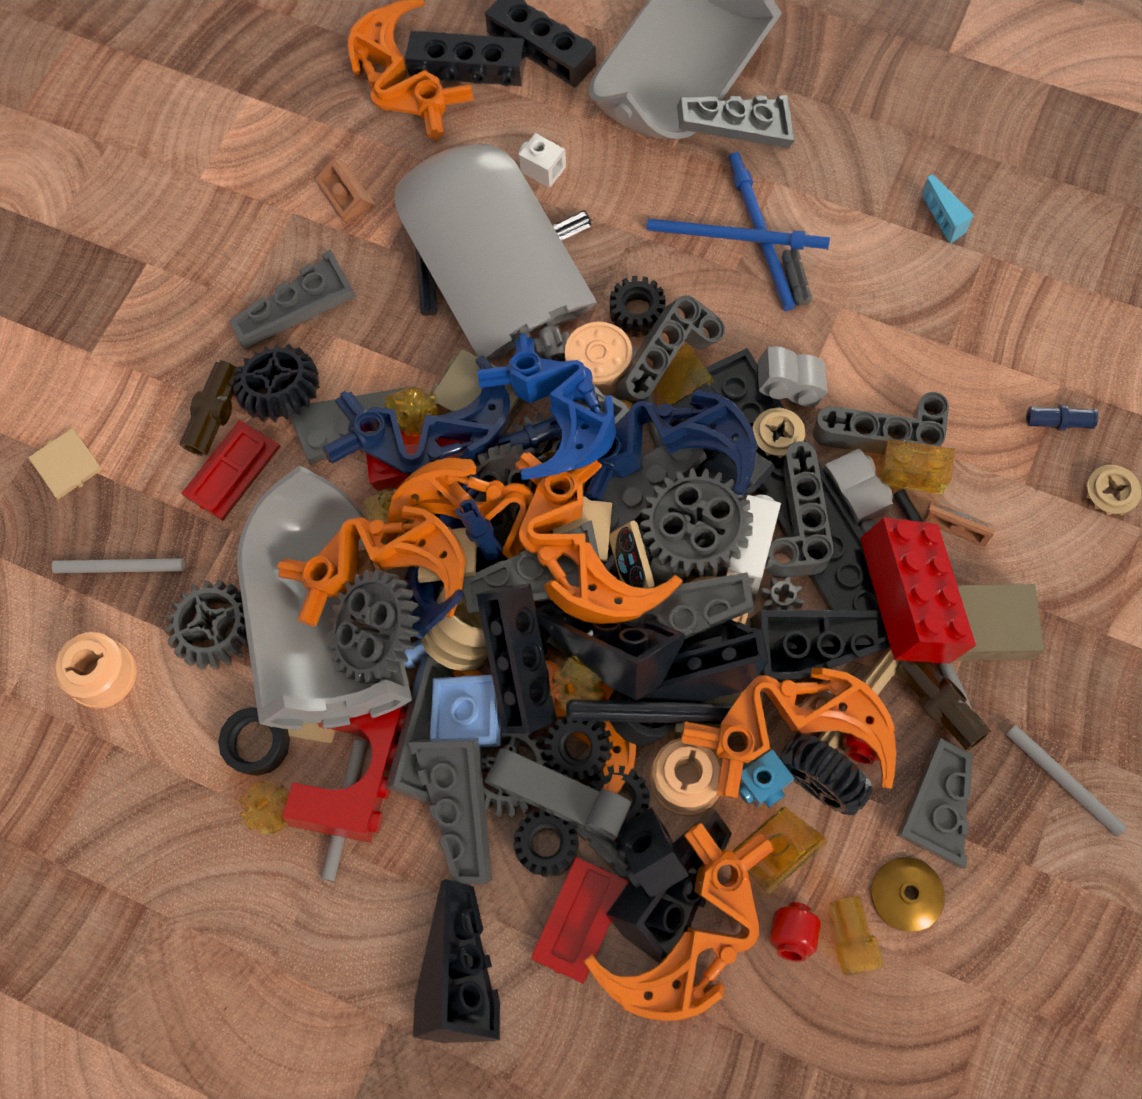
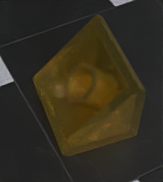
M783 806L732 852H736L759 833H763L765 838L771 842L774 851L747 871L769 896L825 846L828 841L822 834Z

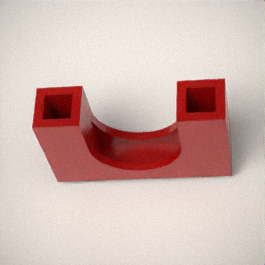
M403 705L375 718H372L370 713L349 718L351 725L326 728L358 735L368 741L372 746L370 767L358 782L350 787L339 790H329L293 782L282 815L290 827L371 843L373 833H379L382 825L383 812L380 811L383 798L388 799L391 792L390 789L386 788L407 712L406 706ZM317 723L319 727L323 728L322 723Z

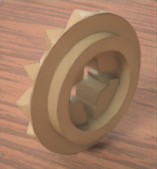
M768 409L756 418L753 425L757 445L765 451L766 456L772 454L782 458L786 455L790 445L798 441L803 442L805 438V427L802 420L788 409ZM784 424L783 435L785 437H780L774 442L772 431H777Z
M1105 465L1099 467L1090 475L1085 485L1088 490L1087 498H1090L1095 504V509L1107 512V516L1111 514H1120L1122 516L1133 510L1141 499V485L1137 477L1122 466ZM1109 484L1113 489H1123L1117 494L1116 498H1114L1113 494L1103 493L1109 487Z

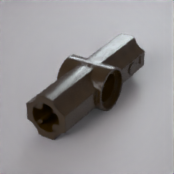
M222 360L215 362L203 391H197L192 398L190 406L191 418L179 445L182 449L194 455L207 456L219 427L226 425L232 413L231 399L234 395L233 377L237 375V368L231 363Z
M902 661L896 670L920 697L919 702L934 720L938 723L942 722L966 751H969L987 737L991 730L966 703L967 698L949 678H944L931 662Z

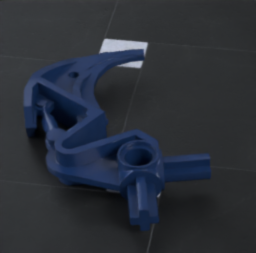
M483 355L475 361L481 370L493 368ZM504 385L484 387L480 395L471 404L460 410L438 416L425 415L418 450L415 454L410 455L406 453L394 409L372 407L369 410H365L352 392L347 393L344 391L340 393V397L335 400V403L350 421L349 433L323 446L322 450L326 454L327 460L332 464L359 450L362 453L366 452L402 473L410 475L430 462L461 453L464 449L466 450L460 455V458L472 459L473 462L479 461V454L488 453L489 448L498 446L497 439L503 437L509 418L510 396ZM489 407H494L495 409H494V410H489L488 408H489ZM439 438L464 441V443L460 444V442L440 447L436 441Z
M695 390L690 405L695 406L697 409H694V407L673 408L670 404H663L658 407L651 402L638 401L615 424L616 435L612 447L597 460L602 464V467L589 478L583 495L592 501H601L611 477L624 478L641 469L643 425L651 422L654 424L669 455L680 449L707 448L717 450L728 456L737 467V481L733 492L734 494L744 496L755 466L756 448H758L756 437L743 412L732 401L717 393ZM690 418L674 427L671 426L675 419ZM733 437H738L737 440H732Z
M477 474L468 475V478L471 476L480 479V476ZM462 483L460 485L473 499L481 492L467 487V484ZM432 513L451 529L466 528L460 519L445 514ZM409 566L405 579L408 580L406 589L414 592L409 601L418 603L417 608L412 611V615L420 617L419 621L412 624V629L419 632L415 637L420 639L439 621L445 618L450 610L463 598L462 590L457 589L448 599L438 604L436 597L442 580L419 583L418 567Z

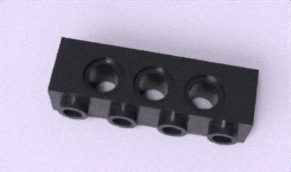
M496 0L485 12L487 33L494 37L524 39L525 52L528 59L574 88L596 67V46L589 39L582 38L572 32L566 25L556 22L544 11L537 10L527 4L525 0Z
M410 30L405 61L409 78L425 70L439 78V80L447 82L457 81L475 84L522 86L526 62L524 39Z
M531 583L502 586L476 594L503 733H531L557 721Z

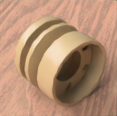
M445 587L437 600L438 604L445 601ZM462 587L463 598L458 602L453 617H445L421 638V643L426 652L436 662L449 669L469 671L483 665L488 653L480 613L468 614L464 588Z

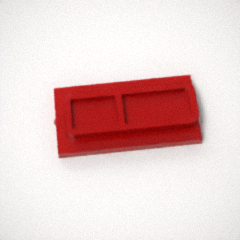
M239 420L181 494L201 509L206 510L223 521L281 446L262 434L261 431H257Z
M575 857L531 959L553 969L557 974L561 973L584 984L590 970L583 960L590 955L596 958L611 923L606 913L624 890L628 880L606 871L603 867H597Z

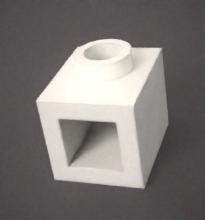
M536 133L529 142L523 143L519 150L518 158L521 172L548 188L553 185L566 168L565 149Z

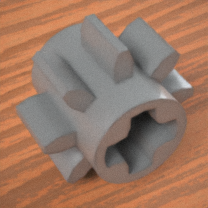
M558 326L543 328L538 333L539 339H534L536 354L541 359L565 362V345L570 337L569 331L561 333V329Z
M773 577L770 582L772 590L768 588H763L761 596L768 599L763 605V610H794L793 607L801 608L804 602L796 597L801 592L802 587H795L790 583V577H787L785 581L779 582ZM780 594L786 595L785 603L778 601Z

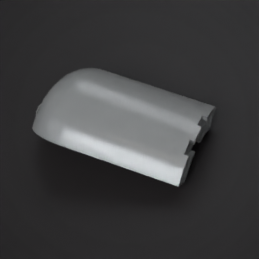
M648 0L596 71L589 86V95L609 117L639 134L659 139H682L694 135L696 132L679 129L677 104L681 97H716L719 101H722L782 12L774 0Z
M484 143L456 146L430 156L410 170L398 182L395 188V205L399 217L478 357L483 355L488 361L499 360L515 349V340L520 339L521 334H526L527 338H532L529 332L544 325L546 328L575 321L597 303L515 161L502 149Z
M300 465L270 487L254 506L240 537L237 567L259 724L282 729L300 730L302 723H322L323 729L351 725L349 718L370 713L372 718L381 716L412 701L404 662L398 661L399 673L390 672L389 680L381 679L377 684L355 682L354 679L345 678V672L337 670L340 663L332 662L331 660L336 650L328 649L329 644L334 640L333 637L327 636V632L333 629L334 624L328 622V618L335 617L336 612L332 609V604L339 605L341 602L339 598H327L317 626L310 627L297 621L308 590L304 588L303 583L300 581L279 577L280 569L277 568L279 561L283 562L287 558L307 562L319 555L338 533L345 521L356 517L365 518L360 509L341 489L327 479ZM361 538L359 540V547L364 546ZM355 618L356 621L366 624L363 619ZM379 629L380 633L388 634L390 636V633H388L387 631Z

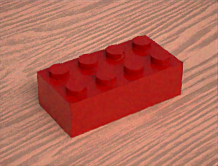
M883 517L860 540L894 660L950 664L975 647L976 643L939 525Z

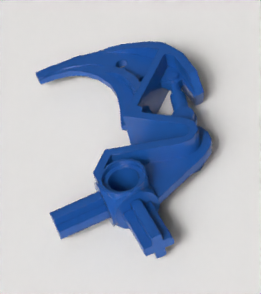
M521 334L520 339L515 340L516 354L509 360V366L477 370L480 388L512 384L515 395L528 403L550 396V412L562 431V441L558 451L550 460L534 467L521 469L522 480L553 476L575 468H582L598 460L612 447L616 435L612 395L605 396V413L601 412V406L595 397L592 372L584 366L583 362L578 360L560 362L541 359L535 353L534 339L527 338L526 334ZM578 400L586 402L590 410L576 402Z

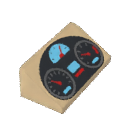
M631 521L609 535L617 570L622 582L632 587L650 589L655 585L638 524L635 521Z

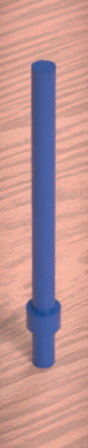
M734 152L728 158L734 172L733 181L736 189L741 191L754 229L768 231L752 188L753 180L749 170L745 169L740 153ZM760 243L784 311L792 310L796 305L774 245Z
M648 218L646 226L647 231L791 246V249L804 250V247L829 250L830 237L806 235V231L793 230V233L650 218Z

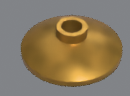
M903 857L889 861L878 870L872 882L871 898L876 912L885 923L900 931L916 932L928 928L939 918L944 908L945 891L941 879L929 865L918 859ZM907 886H911L916 890L917 896L914 900H910L905 896L904 891Z

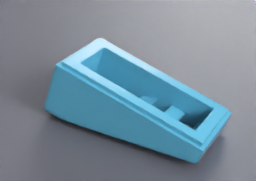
M931 174L927 177L922 197L945 238L951 244L967 233L974 215Z

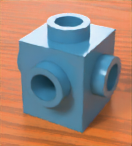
M772 749L759 759L755 758L748 764L743 763L738 794L746 804L752 802L756 809L764 803L770 808L786 796L782 790L791 785L795 778ZM757 779L764 780L766 784L760 783Z

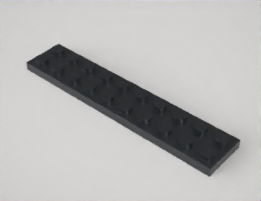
M748 348L705 367L691 376V381L696 389L708 383L719 395L732 401L743 412L752 430L756 418L762 412L772 408L785 409L780 399L772 398L759 391L758 364ZM784 424L777 431H772L774 442L780 437H785L783 435ZM758 447L756 448V453L773 463L776 469L758 487L757 491L760 495L769 496L775 502L781 503L776 522L785 537H794L783 475V463L786 455L782 458L772 454L766 456L765 451ZM818 462L833 543V554L823 572L809 575L829 610H880L860 540L864 534ZM800 464L799 473H802L804 467L803 464ZM806 488L797 489L803 496L812 495ZM812 519L802 520L808 527L814 528L818 526ZM817 550L807 551L813 559L823 558V555Z

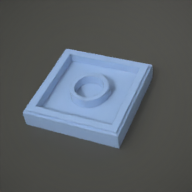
M492 675L433 678L430 739L479 738V747L500 746L501 720Z

